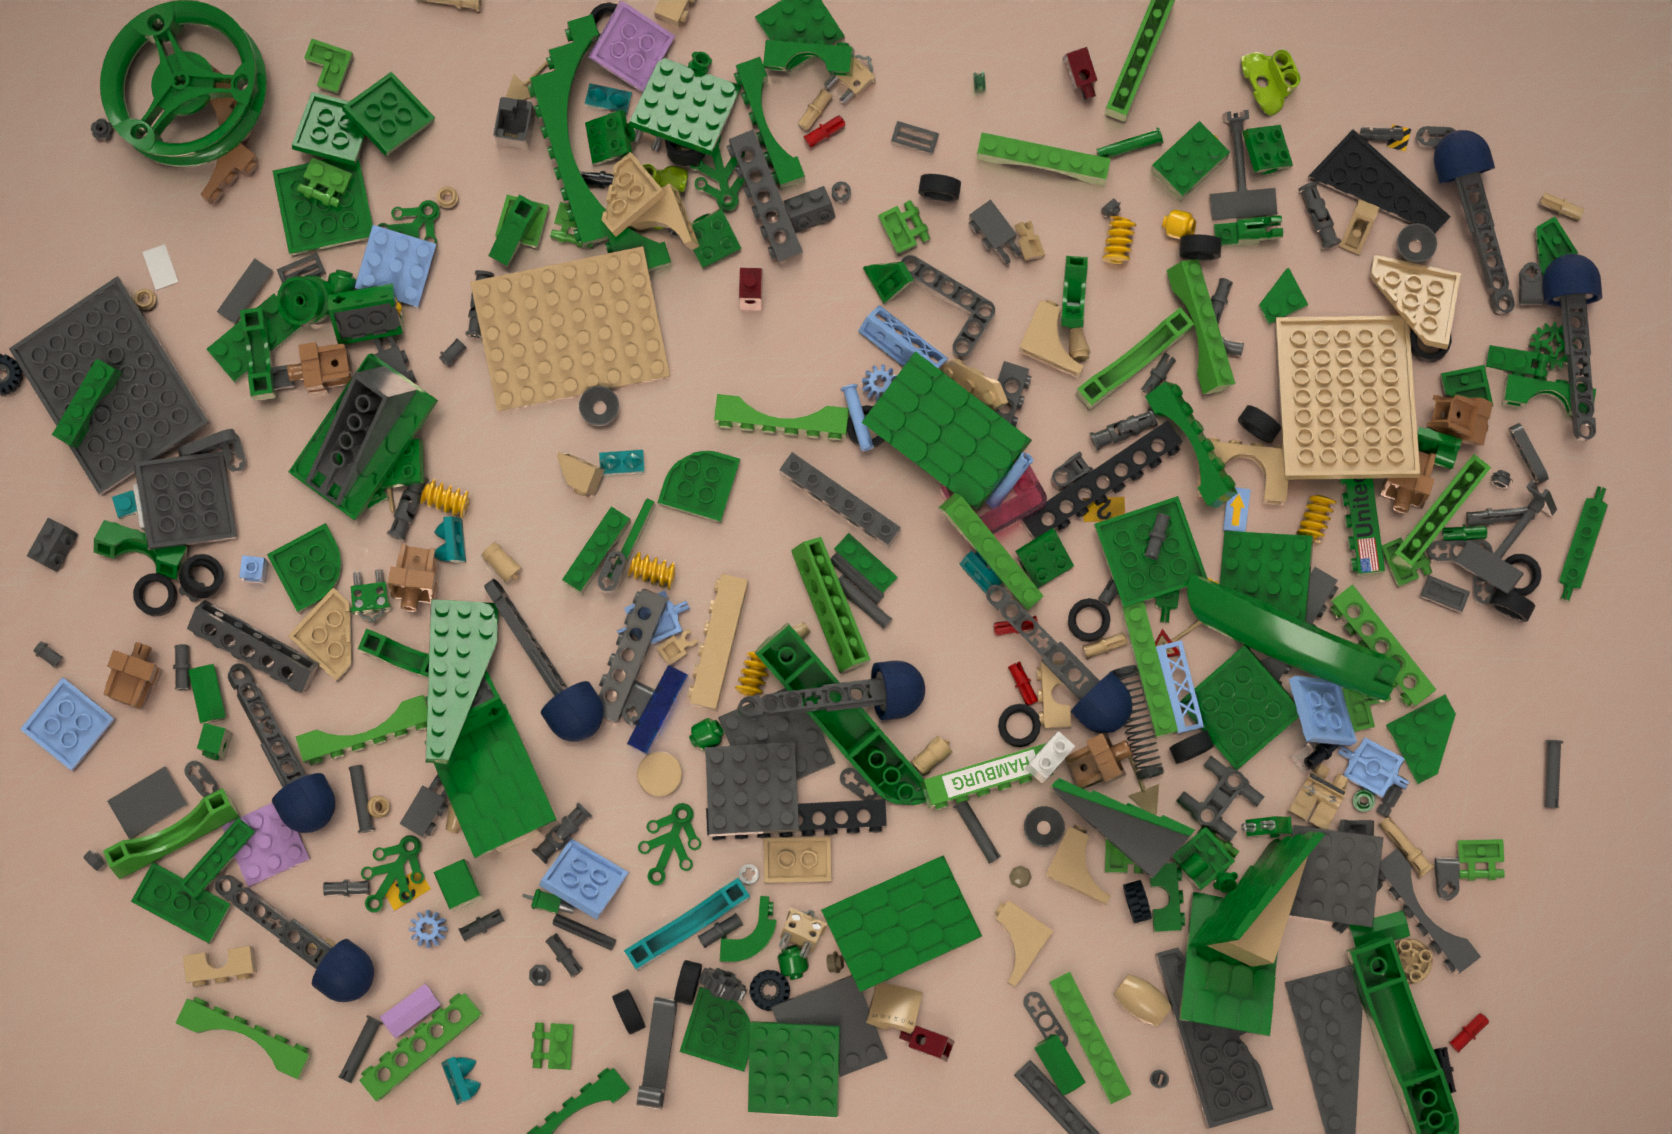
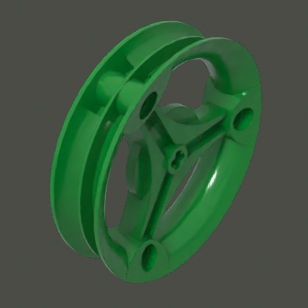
M192 0L162 3L145 10L133 18L122 28L111 43L103 61L100 76L102 105L109 122L118 134L149 159L161 164L177 167H190L209 163L236 148L257 123L267 92L265 63L258 46L250 35L224 11L210 4ZM203 25L223 34L236 48L242 64L237 68L234 75L215 73L210 63L204 57L194 52L183 51L176 37L183 29V26ZM168 41L171 42L175 51L174 54L169 56L164 46V43ZM147 42H151L157 45L160 64L155 69L151 81L154 99L141 120L132 119L126 106L125 82L133 59ZM216 83L231 84V89L215 88ZM234 98L237 101L228 118L217 129L206 136L184 143L163 142L160 135L177 116L194 114L203 109L212 99ZM164 109L165 111L162 113V115L159 117V119L156 121V123L153 125V127H151V125L153 124V122L156 120V118L159 116V114H160V113L162 112V110Z

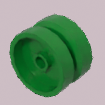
M315 275L297 276L287 279L281 284L277 293V306L280 314L289 323L296 325L324 321L329 316L328 295L332 294L330 285L326 280Z

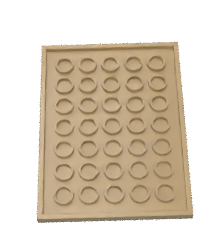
M643 246L470 282L497 412L580 395L593 386L614 388L670 376Z
M1401 315L1276 317L1285 480L1419 478L1420 463L1410 328Z

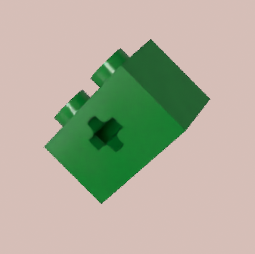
M204 723L197 749L202 752V756H205V758L216 761L219 760V757L226 759L233 733L226 728Z

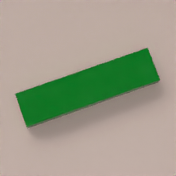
M648 498L645 500L621 550V553L626 558V566L655 507V502ZM619 556L612 568L613 571L615 570L617 564H622V562L619 560ZM610 573V575H609L610 581H612V580H611V577H612V575H613V574H611V573Z
M238 817L178 885L196 900L256 832Z

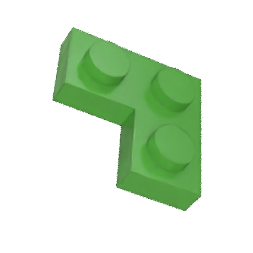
M311 39L304 59L305 61L323 66L317 87L339 94L353 53Z
M1343 688L1342 692L1354 732L1374 728L1375 724L1370 706L1381 702ZM1389 696L1385 702L1391 701V697Z

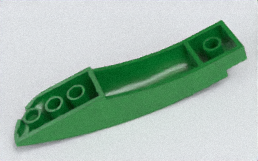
M1190 573L1187 583L1188 601L1195 616L1207 627L1287 665L1381 703L1385 702L1393 690L1392 685L1401 668L1398 660L1322 630L1269 603Z
M788 622L771 637L769 636L755 651V654L787 691L820 688L821 685L840 683ZM831 692L829 694L833 702L841 701L839 693ZM811 695L808 700H803L802 706H804L805 701H813V704H816L818 699ZM862 707L828 712L826 710L807 712L882 798L898 805H918L926 802L920 784L924 778Z

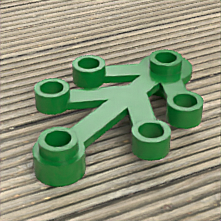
M720 135L712 152L716 170L704 164L702 160L698 167L690 165V168L694 171H700L717 181L721 191L710 186L704 177H699L695 180V188L716 198L720 209L732 211L739 203L737 193L745 181L743 177L740 179L737 177L729 189L727 180L738 163L735 157L730 158L724 168L719 149L721 144ZM745 152L741 155V159L745 157ZM700 181L705 182V186L702 188L697 186ZM729 196L732 198V201L725 203L723 201L724 198Z
M432 200L423 201L419 207L415 208L394 207L391 215L396 221H401L404 217L417 218L412 223L389 225L380 223L378 226L387 227L389 230L419 239V228L425 223L426 237L424 240L427 241L433 238L437 246L438 241L434 234V220L438 218L440 209L437 203ZM428 208H431L433 210L432 214L430 215L425 214V211ZM396 211H401L402 215L400 217H395L394 213Z
M679 803L673 807L670 815L659 820H650L647 823L646 828L651 834H656L660 828L674 823L670 832L649 841H641L638 845L639 852L646 855L652 849L665 844L656 867L650 869L647 875L652 885L659 886L664 883L666 879L664 870L673 848H675L680 860L679 866L683 871H690L693 867V862L688 858L679 837L683 826L689 839V848L693 851L701 848V840L696 836L691 825L694 813L688 804ZM680 811H686L687 816L684 819L679 818L678 814ZM651 823L657 824L658 828L655 831L649 829ZM698 840V847H691V841ZM648 844V851H641V845ZM683 861H690V867L683 868ZM655 873L661 874L659 881L653 880Z
M407 835L401 839L399 845L374 849L373 858L377 861H384L387 856L400 855L395 862L372 868L367 866L361 870L362 878L369 881L375 876L388 873L376 894L366 898L365 907L368 911L378 913L383 909V899L396 878L400 890V901L403 903H410L412 901L413 894L409 891L403 867L408 859L412 870L410 876L412 882L421 884L425 880V875L420 870L417 857L422 845L416 836ZM408 843H414L413 850H407ZM377 851H383L384 855L382 858L376 857ZM369 869L372 871V875L366 878L364 872ZM416 873L421 874L422 878L420 881L414 880ZM408 892L410 894L408 900L402 899L403 893ZM378 900L379 906L372 908V901Z

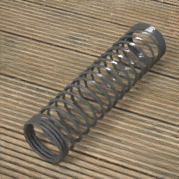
M1136 665L1112 670L1119 680L1139 674L1136 673L1138 671ZM1136 680V681L1127 682V683H1123V684H1124L1125 686H1127V685H1130V684H1133V683L1140 682L1141 680ZM1142 687L1128 689V691L1132 692L1135 690L1142 689ZM1144 694L1131 696V699L1144 696ZM1146 701L1132 703V706L1145 703ZM1148 708L1132 710L1131 714L1147 710ZM1149 714L1129 718V721H1127L1126 724L1136 721L1138 719L1149 717ZM1151 721L1134 725H1124V727H1131L1125 731V734H1133L1127 737V741H1135L1129 744L1130 748H1136L1132 750V753L1145 747L1157 744V742L1144 745L1131 746L1138 742L1155 737V735H1152L1143 738L1130 739L1136 735L1152 731L1153 728L1135 732H1128L1137 727L1150 724ZM1159 749L1133 753V755L1138 756L1134 757L1132 761L1140 762L1134 768L1142 769L1136 772L1138 780L1158 776L1165 772L1163 767L1160 766L1162 763L1137 767L1143 763L1158 759L1160 756L1135 760L1144 755L1157 752Z

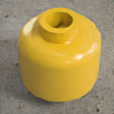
M1174 209L1168 216H1164L1162 227L1165 228L1168 237L1180 239L1186 235H1194L1196 219L1193 218L1192 213Z

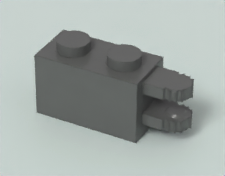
M991 199L969 214L970 222L968 224L973 232H979L983 238L981 241L988 251L992 250L994 254L997 253L1005 264L1011 262L1009 256L1003 250L1007 245L1014 255L1020 256L1022 254L1014 242L1017 235Z
M387 336L391 348L383 350V345L379 338L374 339L378 353L374 355L408 378L412 383L417 382L413 370L408 371L405 364L409 362L405 350L400 351L393 336Z
M439 775L435 777L429 788L422 785L400 822L402 826L424 839L427 835L431 836L437 827L434 823L448 809V805H446L448 796L445 789L441 795L435 793L436 788L441 783Z

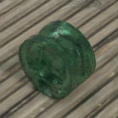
M981 71L979 74L973 72L975 91H978L980 88L983 91L986 90L984 71Z

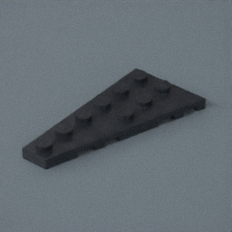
M1354 129L1308 176L1309 179L1352 198L1380 207V210L1411 224L1419 223L1426 225L1434 233L1451 217Z

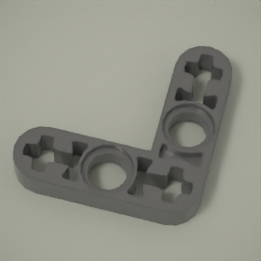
M1469 540L1435 541L1427 548V557L1433 562H1454L1457 557L1453 552L1454 547L1457 545L1465 547ZM1470 540L1479 546L1482 545L1485 550L1487 549V551L1493 553L1489 542ZM1446 545H1450V558H1447L1448 553H1441L1439 557H1436V554L1431 552L1436 546H1439V550H1447ZM1472 573L1473 600L1478 605L1489 604L1494 595V586L1491 584L1484 586L1485 593H1489V596L1483 601L1482 597L1478 596V593L1482 591V585L1477 586V583L1483 584L1487 582Z

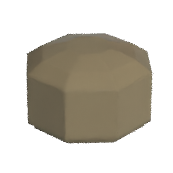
M1023 866L1013 868L1009 876L1011 884L1018 888L1028 886L1032 878L1029 869Z

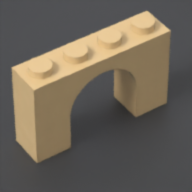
M1208 438L1214 445L1215 449L1213 451L1225 465L1232 459L1245 457L1255 461L1261 467L1264 473L1262 503L1285 505L1288 480L1284 478L1283 445H1273L1272 448L1264 447L1263 443L1252 442L1251 445H1243L1242 441L1229 440V443L1220 442L1218 438ZM1200 468L1198 471L1197 487L1201 485ZM1197 488L1196 496L1202 497Z

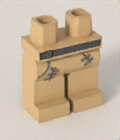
M1320 763L1313 772L1309 773L1287 812L1306 821L1317 802L1318 804L1307 823L1316 828L1328 829L1347 792L1345 789L1349 779L1338 773L1333 783L1325 780L1330 768Z

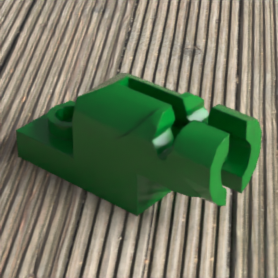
M1282 216L1239 219L1233 223L1214 224V236L1221 239V247L1259 244L1263 240L1283 238V228H1274L1270 232L1267 231L1268 227L1281 226Z

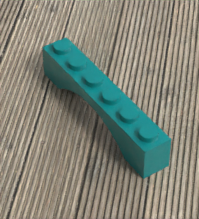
M736 878L680 917L628 947L624 952L638 971L745 903L751 897L740 879Z

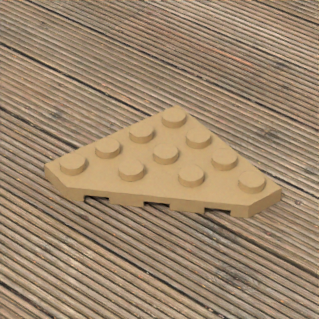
M1374 255L1370 273L1372 281L1425 345L1442 349L1448 348L1461 273Z

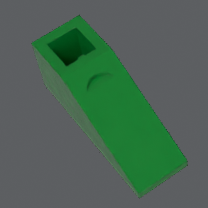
M519 194L501 227L488 255L489 257L508 267L541 212L538 204Z

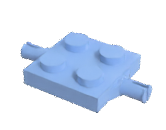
M665 590L657 593L668 598ZM668 601L651 645L683 632L678 622V614L690 609L687 601L675 606L671 601ZM636 604L625 607L626 614L633 612ZM643 607L641 609V618L644 620L650 618L651 611L649 608ZM626 627L617 630L618 634L625 632ZM634 628L632 633L640 640L642 638V631L639 628Z
M1367 738L1363 739L1361 745L1354 752L1341 746L1338 754L1349 759L1348 768L1343 775L1349 781L1381 798H1384L1386 792L1393 784L1405 790L1407 789L1410 781L1398 776L1399 769L1405 760L1403 757Z

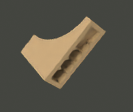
M670 183L662 187L666 195L629 225L638 231L651 227L669 228L676 231L683 244L691 250L699 247L679 191Z
M1040 300L1019 347V352L1079 378L1084 366L1067 354L1058 336L1057 322L1061 308H1058V304L1051 300Z
M1074 825V827L1069 826L1045 876L1107 905L1111 896L1095 884L1087 869L1085 860L1086 845L1089 835L1086 834L1087 830L1078 825Z
M1008 900L1006 904L1002 902L999 905L995 914L998 915L996 921L1007 931L1014 946L1015 963L1007 983L1015 988L1053 930Z

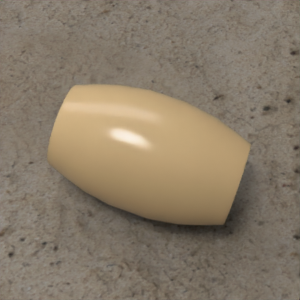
M1128 974L1114 992L1116 999L1130 1014L1153 1026L1158 1027L1172 1008L1167 998L1155 986L1134 975Z

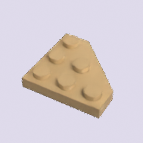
M631 152L613 167V182L608 188L606 197L608 202L606 212H603L601 219L615 237L666 195Z
M960 359L951 360L940 368L942 372L993 411L1008 403L999 381L985 377V373L974 367L969 368Z
M332 588L288 637L310 658L320 663L319 666L335 681H338L352 666L351 606L349 601Z

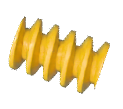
M1110 216L1112 221L1109 222L1108 227L1111 230L1107 231L1109 238L1105 241L1107 247L1104 248L1103 252L1106 255L1102 256V260L1110 264L1121 265L1123 261H1130V257L1124 254L1132 251V249L1126 247V244H1133V240L1129 239L1128 236L1135 235V232L1129 229L1130 227H1136L1137 224L1124 217Z
M433 479L430 484L425 486L420 504L423 505L427 501L428 507H433L435 504L437 510H441L444 506L445 513H449L452 509L453 516H457L460 513V517L463 518L469 504V491H466L462 496L460 495V488L453 493L452 485H449L445 490L444 482H441L436 487V479Z
M1317 494L1309 496L1308 501L1311 504L1306 505L1305 509L1308 512L1303 513L1302 517L1305 520L1300 521L1299 524L1303 529H1298L1296 533L1297 535L1313 536V543L1322 544L1317 540L1318 537H1325L1320 532V529H1328V526L1323 521L1331 520L1326 513H1333L1334 510L1329 507V504L1336 505L1337 502Z
M638 551L632 559L627 577L634 572L635 580H638L642 575L643 582H647L651 578V585H655L659 580V587L663 588L667 583L668 590H670L676 574L675 563L672 562L667 567L666 560L664 559L661 564H658V557H655L650 562L649 554L644 559H641V552Z
M755 651L747 652L746 656L751 660H745L743 664L748 669H741L740 672L745 677H739L738 682L742 685L735 686V690L746 697L754 696L756 693H763V690L758 686L766 685V682L761 677L769 676L764 671V668H767L766 665L755 654Z

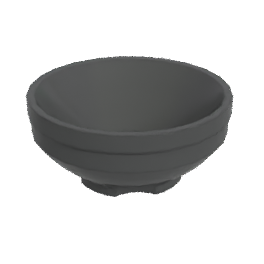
M1416 223L1406 226L1401 230L1397 238L1399 254L1410 263L1426 262L1434 255L1437 248L1435 233L1423 224ZM1412 241L1419 242L1421 244V251L1412 252L1409 249V243Z
M593 386L582 394L579 401V411L588 423L595 426H604L612 422L617 416L619 401L616 394L610 388ZM596 403H605L607 408L603 414H596L593 408Z
M1048 806L1033 809L1027 815L1024 822L1026 837L1032 844L1039 847L1053 846L1062 838L1065 830V823L1061 814ZM1045 821L1050 824L1051 829L1048 834H1040L1038 832L1037 825L1040 822Z

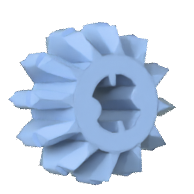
M876 365L872 366L874 373L866 370L865 374L868 378H862V383L867 384L862 388L863 392L870 391L867 395L869 399L876 395V402L897 376L892 375V368L885 372V365H881V370L879 371ZM878 379H882V382L885 381L884 387L879 388V385L875 386Z
M426 910L425 918L421 912H418L417 916L420 920L411 919V922L416 924V927L409 928L410 932H416V934L412 935L411 939L417 940L420 938L417 943L420 947L424 944L425 940L426 948H431V941L436 946H439L437 938L439 937L443 940L446 938L443 934H440L441 931L448 930V927L440 926L446 920L444 918L437 920L439 917L438 912H435L431 917L430 910ZM426 924L433 925L434 929H431L433 931L431 934L423 932V929H426L424 928Z

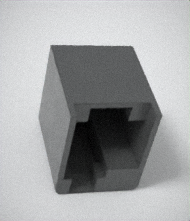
M506 97L500 98L493 133L497 145L529 150L536 116L532 102Z

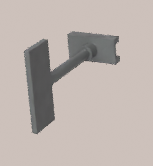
M1249 110L1240 112V117H1238V113H1233L1234 118L1231 116V111L1222 114L1223 123H1230V130L1233 132L1238 190L1235 192L1210 194L1212 220L1278 214L1275 188L1247 190L1242 131H1244L1243 121L1249 119Z
M1532 480L1526 487L1532 499L1527 506L1528 510L1495 553H1490L1469 540L1454 560L1459 566L1507 595L1512 591L1524 573L1502 560V557L1535 514L1538 515L1542 510L1553 516L1557 511L1550 491L1545 489L1541 494L1536 483Z

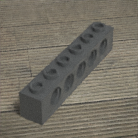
M754 129L730 138V145L726 146L730 157H735L738 163L735 166L739 179L744 178L746 186H743L747 199L752 198L755 206H752L751 209L755 218H760L763 226L759 228L763 238H768L771 246L768 247V251L772 260L776 259L780 263L802 254L803 250ZM749 151L753 154L754 158L750 162H745L741 159V154ZM757 171L761 174L762 179L759 182H752L749 178L750 173ZM760 192H767L770 200L762 203L758 200L757 195ZM769 212L776 213L778 215L777 222L769 223L766 220V214ZM782 232L786 235V241L779 244L774 240V235Z
M1004 361L998 381L1001 383L1008 400L1007 405L1011 407V411L1003 414L997 409L995 412L1016 427L1018 417H1015L1017 408H1022L1025 397L1021 395L1024 388L1028 389L1032 376L1028 375V368ZM1012 383L1018 387V390L1015 393H1009L1005 387Z
M791 452L779 469L780 475L887 549L890 548L900 534V526L793 452Z
M645 588L641 592L637 591L633 599V604H636L634 610L626 616L624 624L627 627L625 632L619 634L616 641L618 649L616 654H611L607 664L610 666L608 674H603L599 686L602 687L598 696L603 704V718L615 723L620 722L622 709L634 682L637 680L669 598ZM643 607H647L651 611V616L647 620L642 619L640 616V611ZM634 628H639L642 631V638L640 640L633 639L632 630ZM627 648L634 652V658L631 661H627L623 656V652ZM618 669H622L626 674L622 682L615 678V672ZM609 690H614L617 693L615 702H610L607 699L606 695Z
M206 600L195 607L187 627L197 637L206 639L215 647L224 649L231 653L233 657L242 659L253 668L269 674L271 678L279 680L288 685L292 690L301 693L311 685L320 664Z

